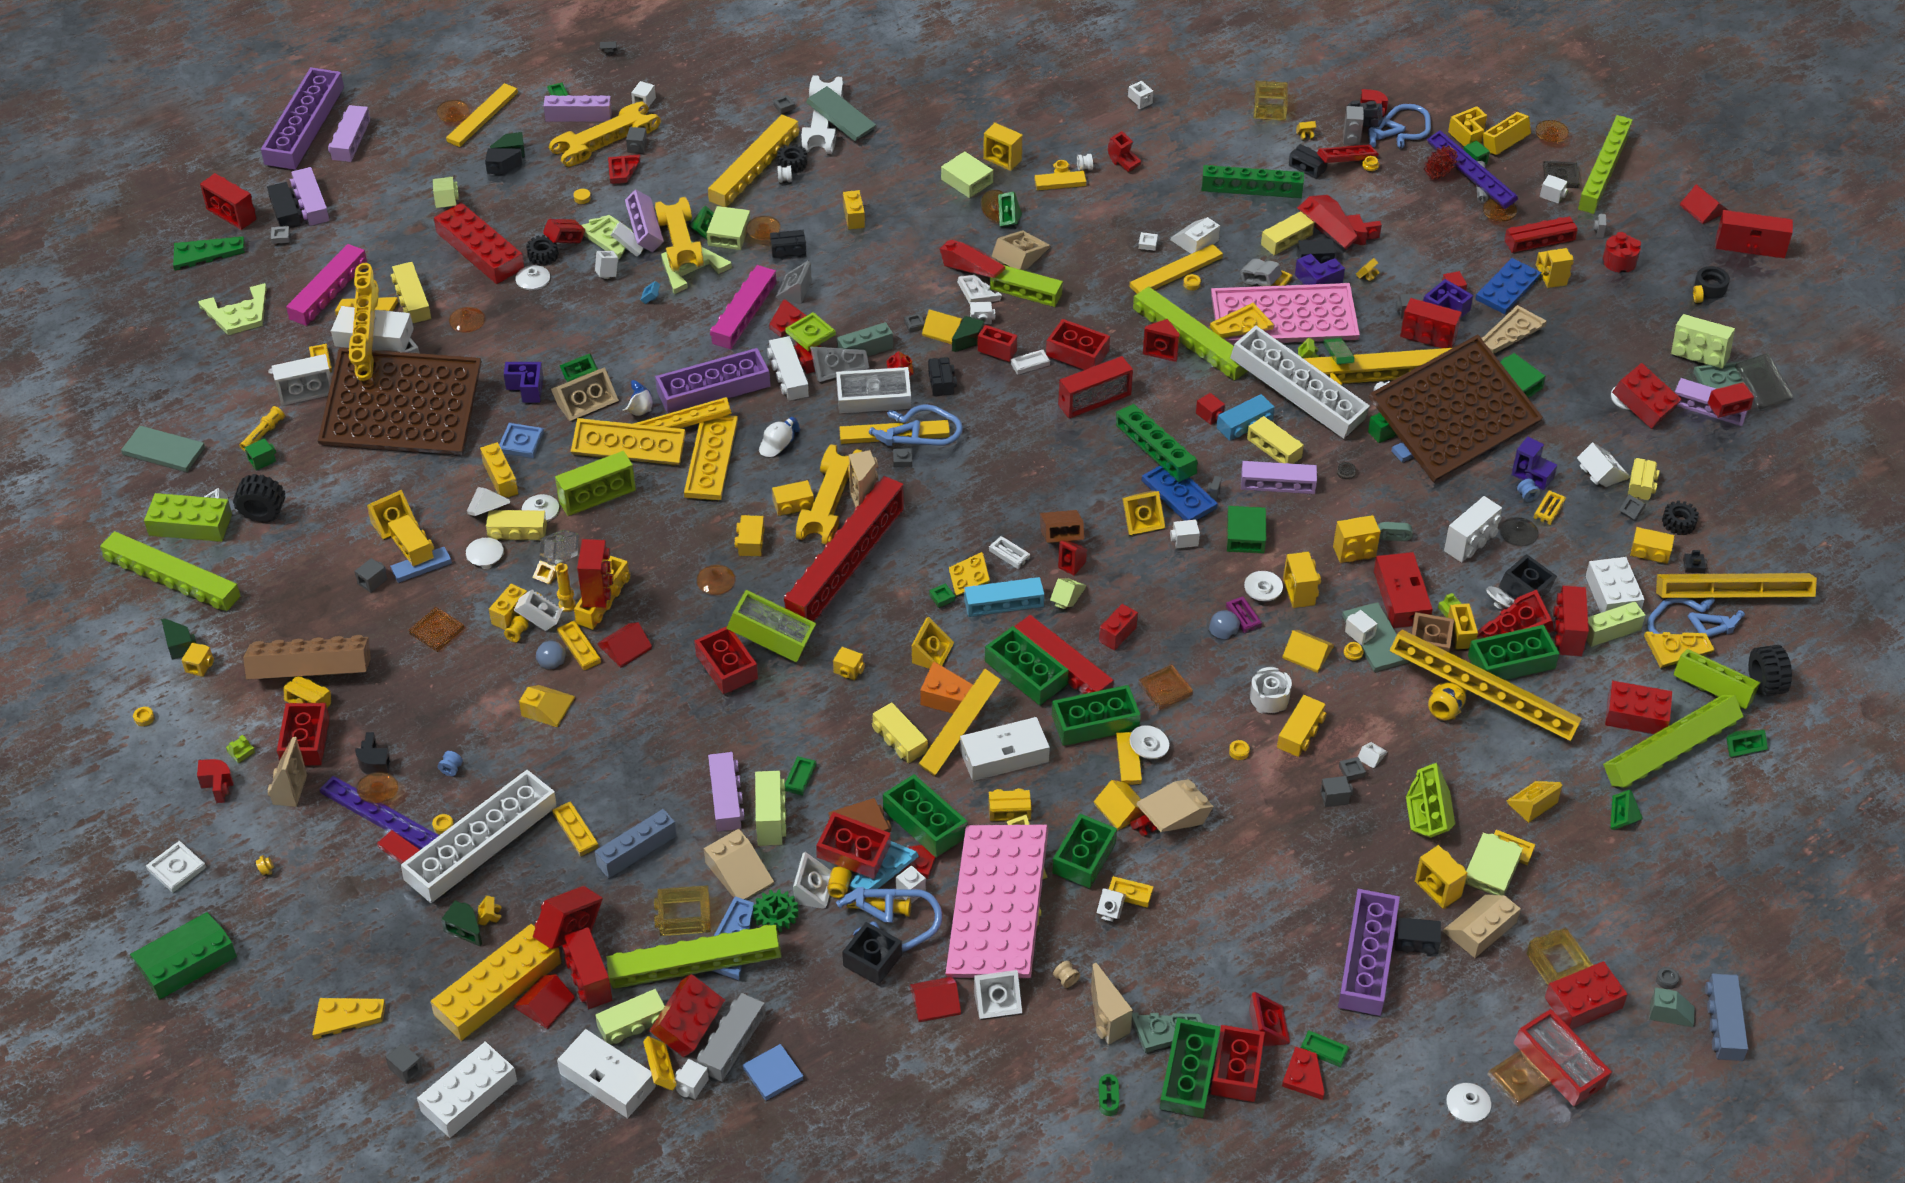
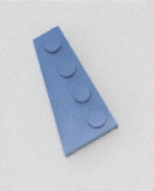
M735 896L714 936H718L721 933H734L742 929H750L754 903ZM742 965L712 971L739 980Z

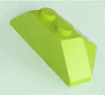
M1434 763L1418 769L1417 777L1412 782L1406 795L1411 831L1429 838L1447 832L1455 825L1450 790L1439 765Z

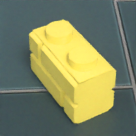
M1640 458L1634 460L1628 495L1649 500L1651 493L1655 494L1657 483L1654 480L1657 481L1659 476V470H1656L1657 463L1655 461H1645V459Z

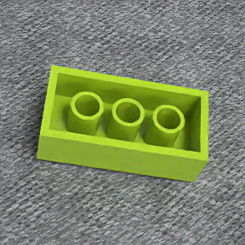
M624 451L555 476L558 500L567 516L636 490L633 464Z
M155 493L144 523L149 536L222 542L232 517V511L228 499Z

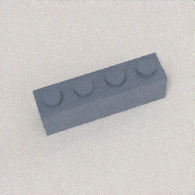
M664 809L658 811L595 850L597 866L608 878H611L677 836L675 821Z
M1711 974L1709 982L1705 984V994L1709 995L1707 1011L1711 1013L1710 1031L1714 1033L1712 1049L1716 1051L1717 1059L1743 1061L1748 1051L1738 975Z

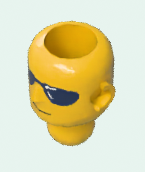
M1453 682L1439 684L1431 690L1433 694L1428 701L1431 714L1439 720L1455 719V716L1461 713L1460 710L1465 704L1467 689Z

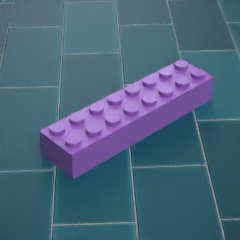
M310 67L261 148L264 165L296 170L344 88L341 72Z

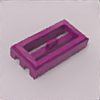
M1244 597L1226 602V608L1237 615L1240 621V628L1244 633H1247L1249 629L1252 631L1255 630V627L1260 628L1262 626V622ZM1246 612H1247V614L1250 616V618L1252 619L1253 622H1251L1250 619L1247 617Z

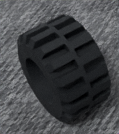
M257 474L247 475L241 479L233 504L235 509L238 510L237 512L244 515L243 517L249 518L251 521L261 523L264 521L267 523L270 520L274 521L279 516L286 493L282 485H279L276 480L274 481L270 477Z
M1781 645L1753 648L1749 656L1748 670L1749 677L1760 682L1756 693L1763 697L1788 692L1792 682V667L1786 650Z

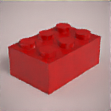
M216 173L200 183L208 211L240 230L256 220L252 196L248 191L241 189L236 184L229 182Z
M1410 298L1404 311L1400 337L1438 348H1453L1462 312Z
M1062 319L1047 339L1046 355L1086 370L1101 364L1106 357L1110 347V336Z
M1643 363L1639 364L1621 379L1612 391L1620 401L1651 429L1669 415L1682 400Z
M582 539L577 571L583 607L606 608L607 600L611 599V588L609 587L613 585V574H610L612 562L608 561L610 558V548L606 547V540Z
M1562 586L1561 593H1557V606H1554L1553 617L1557 619L1554 622V632H1557L1555 646L1558 647L1559 655L1582 657L1589 632L1586 587Z
M727 626L694 640L697 658L723 695L758 679L757 663L737 635L726 629Z
M1612 680L1608 693L1605 726L1656 734L1669 726L1672 691Z
M326 703L285 704L277 746L279 761L292 737H297L304 765H322L330 720Z
M833 812L816 845L817 858L875 879L891 846V833Z
M581 886L546 899L541 905V913L535 923L532 937L550 949H554L565 944L564 935L587 927L592 932L603 898L587 887Z
M589 927L564 935L565 944L562 945L566 956L564 959L567 968L571 969L573 983L579 989L578 995L581 1003L585 1002L587 1008L591 1009L613 1001L609 976Z
M1602 961L1549 983L1545 999L1553 1011L1572 1030L1623 1009L1628 994L1606 963Z
M690 974L679 983L649 1032L682 1057H685L695 1050L725 999L694 975Z
M1221 1025L1211 1095L1255 1102L1265 1032Z

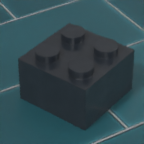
M1526 554L1505 572L1498 587L1515 600L1536 589L1540 597L1543 598L1551 590L1557 576Z
M865 922L843 950V966L879 985L902 956V940Z

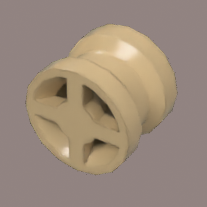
M1070 961L1060 963L1053 972L1055 978L1061 980L1064 988L1071 987L1080 978V973L1072 968L1073 965Z

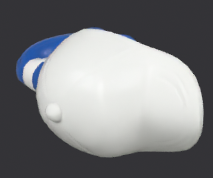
M632 380L631 387L635 392L631 396L628 406L623 411L641 416L651 411L653 400L650 391L645 386Z
M789 417L785 422H774L769 425L764 431V438L759 447L760 454L765 457H774L786 448L794 439V432L801 430L797 419Z

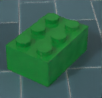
M1079 814L1053 858L1052 873L1091 888L1116 844L1117 828Z

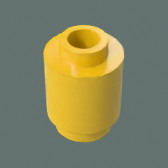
M840 866L832 868L827 885L830 896L834 898L844 897L848 891L852 876L850 870Z

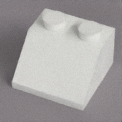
M1207 217L1191 223L1172 236L1170 240L1192 254L1219 241L1220 225Z
M1593 442L1577 457L1581 462L1579 466L1586 473L1589 472L1592 475L1590 479L1596 485L1601 484L1608 487L1630 478V475L1610 452Z

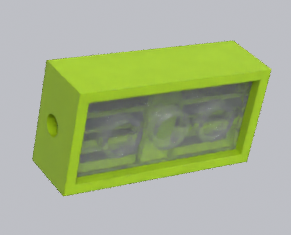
M745 590L726 629L797 662L816 623Z

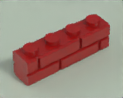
M1570 216L1559 217L1553 220H1544L1538 223L1506 229L1504 240L1506 245L1509 246L1511 253L1574 241L1576 240L1578 228Z

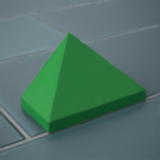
M1015 192L999 194L1000 227L1017 224L1022 212Z
M704 206L688 226L707 240V231L714 212L707 206Z
M591 353L559 365L567 382L598 370Z
M1764 729L1735 731L1726 737L1729 757L1768 749Z
M1630 789L1612 796L1610 826L1612 830L1643 819Z

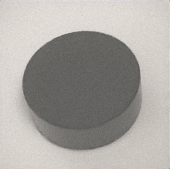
M1669 967L1661 968L1656 976L1657 984L1664 989L1675 988L1679 981L1678 973Z

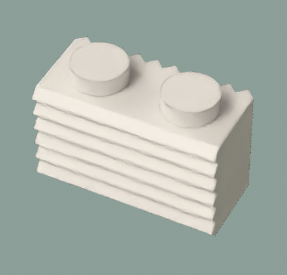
M530 590L519 598L514 611L546 631L557 624L562 608L546 600V598H543L534 590Z

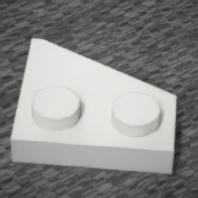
M977 276L958 277L957 282L969 304L970 302L1001 300L1002 295L999 292L996 294L992 292L990 286L982 282Z

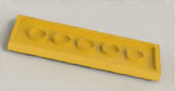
M726 415L699 423L685 485L684 498L722 499L738 424V416Z
M577 418L571 453L572 455L605 458L624 451L630 461L680 466L686 431L685 429Z

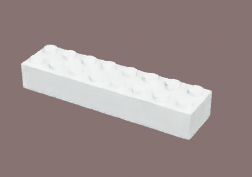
M1258 326L1253 327L1234 344L1230 357L1232 360L1343 439L1365 420L1370 405Z
M524 771L402 863L401 869L404 881L430 903L434 902L556 808L555 791L530 771Z

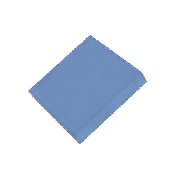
M508 423L499 444L503 454L534 458L544 435V428Z
M781 1044L743 1064L744 1071L765 1101L803 1080L802 1073Z

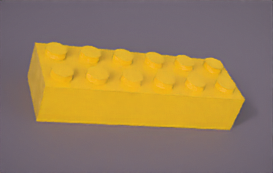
M532 924L430 1001L434 1016L460 1041L464 1040L533 986L541 976L547 975L561 964L559 948L550 949L532 937L535 930Z

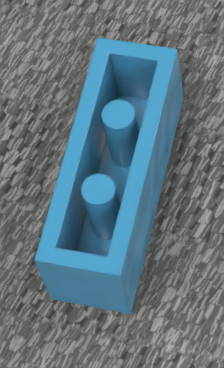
M1260 394L1219 414L1217 429L1231 441L1247 433L1248 427L1261 417L1265 416L1270 421L1273 420L1274 406Z

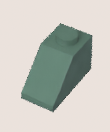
M1655 987L1650 1000L1649 1020L1693 1027L1695 1007L1679 992Z

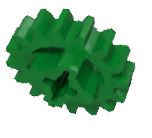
M771 889L768 895L761 893L762 899L756 898V904L753 905V918L756 919L757 925H776L780 932H782V927L790 929V923L795 924L796 917L799 916L798 902H795V897H789L788 891L781 894L780 889L777 890V893H773Z

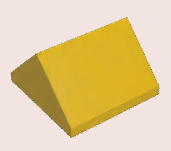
M929 309L922 336L952 344V337L963 319Z
M402 490L367 505L371 524L382 539L391 536L388 527L389 522L409 515L413 521L415 520Z
M930 617L925 619L912 644V663L929 669L933 661L942 666L954 644V641Z
M1292 630L1282 658L1318 673L1332 651L1334 644L1303 631Z
M1111 780L1094 800L1095 806L1117 828V831L1128 826L1129 822L1145 815L1136 805L1141 800L1140 797L1124 782Z
M1535 781L1506 801L1508 805L1529 823L1558 803L1562 783Z

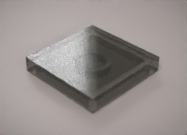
M1543 162L1544 181L1548 175L1567 181L1566 188L1579 189L1580 182L1577 162Z

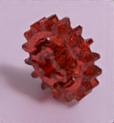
M1449 145L1447 147L1442 146L1441 149L1438 147L1436 152H1431V157H1427L1428 161L1424 163L1426 165L1424 167L1425 173L1433 180L1435 178L1438 180L1440 176L1445 177V174L1450 173L1451 168H1454L1453 164L1457 163V152Z

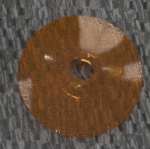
M448 100L437 107L436 113L443 121L456 122L467 117L469 106L461 100Z
M1556 120L1541 121L1537 124L1535 130L1537 136L1547 142H1561L1569 134L1567 126Z
M989 190L981 199L982 211L990 220L1000 222L998 195L1004 194V192Z
M1489 199L1483 205V212L1494 221L1505 222L1512 220L1516 216L1517 207L1513 203L1504 209L1495 200Z
M758 216L748 222L746 229L752 238L768 240L770 239V233L780 232L781 227L779 221L773 217Z
M463 307L450 315L449 323L458 332H472L483 325L484 314L477 308Z
M723 565L705 567L697 576L698 587L703 592L711 595L726 593L735 583L733 571Z
M382 772L368 774L361 778L357 784L359 797L370 803L386 802L392 799L398 792L397 780L392 775Z

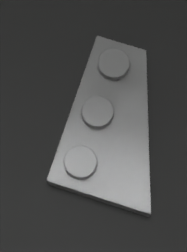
M811 347L816 377L819 382L836 378V372L869 369L865 350Z

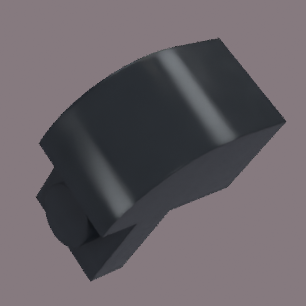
M366 732L365 740L361 742V748H355L361 771L369 776H389L391 759L388 748H377L374 732Z

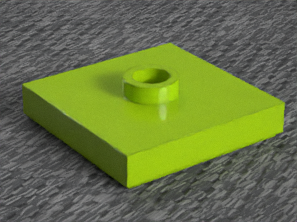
M814 312L786 327V333L807 351L811 350V347H816L836 335V331Z

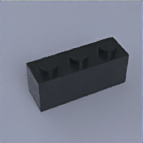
M287 182L267 186L279 227L289 226V228L301 226L299 219L302 218L300 208H298L297 200L294 198L292 187L289 188Z

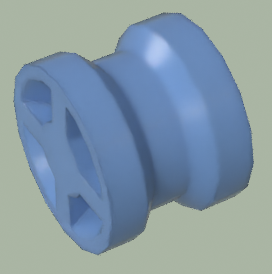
M1525 479L1517 486L1518 492L1522 494V498L1526 502L1537 499L1541 492L1535 486L1533 479Z
M446 751L443 755V760L438 764V769L447 776H455L458 771L457 767L461 766L463 759L453 751Z

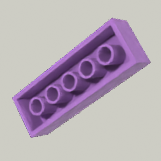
M758 348L655 376L657 393L667 414L725 397L728 399L770 387L769 370Z
M1363 889L1357 890L1338 1008L1381 1016L1400 896Z

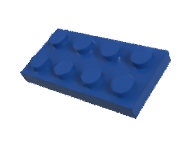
M1511 258L1476 294L1475 300L1506 314L1541 278L1542 272Z
M1161 466L1142 475L1141 481L1152 491H1159L1160 498L1184 521L1198 520L1217 509L1218 503L1190 477L1178 482Z

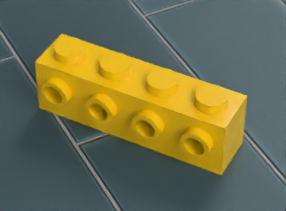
M610 556L608 560L612 562L610 574H613V585L609 587L611 588V599L607 600L606 608L583 607L581 598L574 608L576 624L593 630L597 623L602 621L604 613L610 609L613 600L619 596L621 588L630 579L628 561Z

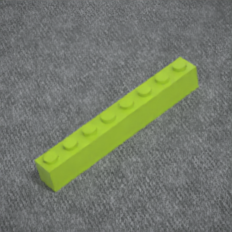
M1616 115L1582 191L1578 210L1592 214L1595 213L1627 141L1633 119Z
M1148 286L1134 296L1133 309L1137 313H1140L1152 323L1168 319L1179 332L1180 343L1223 372L1226 376L1235 381L1248 372V370L1230 358L1234 347L1232 344Z
M114 531L100 545L103 558L106 561L134 571L140 576L148 577L152 581L164 584L170 589L178 590L182 594L194 597L200 602L208 603L216 609L227 612L241 597L236 583Z
M1721 695L1604 763L1603 765L1611 786L1627 788L1633 784V781L1648 776V772L1658 770L1663 767L1662 764L1676 760L1678 758L1677 755L1691 751L1692 747L1696 744H1702L1707 741L1708 737L1720 734L1725 727L1735 725L1737 720L1743 717L1736 696Z
M764 925L755 929H742L734 933H721L718 936L700 937L696 940L679 941L675 944L658 945L654 948L636 949L632 952L615 953L611 956H606L608 976L612 989L782 957L776 925Z

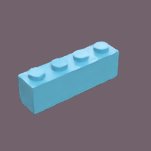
M1040 577L964 587V601L968 617L1044 607V591Z

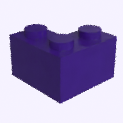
M1309 254L1296 261L1295 276L1304 285L1343 283L1345 268L1335 258L1320 264L1312 254Z
M1444 279L1424 296L1423 301L1462 312V318L1471 310L1473 295Z
M505 362L504 380L506 390H520L522 403H540L544 378L542 363Z
M1527 436L1516 451L1511 475L1521 480L1533 479L1535 486L1545 490L1555 477L1557 464L1542 458L1544 444Z

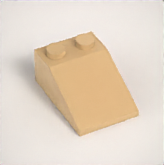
M1022 230L998 238L991 257L997 259L1001 264L1026 270L1050 248V245Z
M292 737L279 761L278 767L274 769L273 782L268 787V796L271 797L273 805L297 807L307 777L297 737Z
M1189 779L1175 781L1143 798L1136 804L1160 832L1203 825L1214 807Z
M739 828L704 848L705 863L733 897L736 896L748 900L774 885L772 877L752 844Z
M1094 963L1092 966L1091 993L1096 1032L1101 1039H1104L1110 1045L1130 1034L1133 1010L1099 965Z

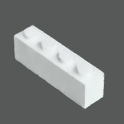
M790 336L769 340L767 354L769 359L772 358L773 370L777 371L776 378L778 383L781 382L782 394L786 395L788 401L809 397L808 383Z

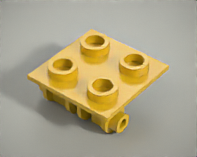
M983 552L949 567L956 597L964 593V587L989 584L990 578Z

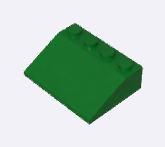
M208 912L130 954L159 1000L237 957L233 943L223 928Z

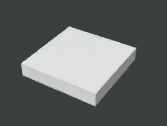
M178 841L147 864L146 868L174 893L203 871L206 865L183 843Z

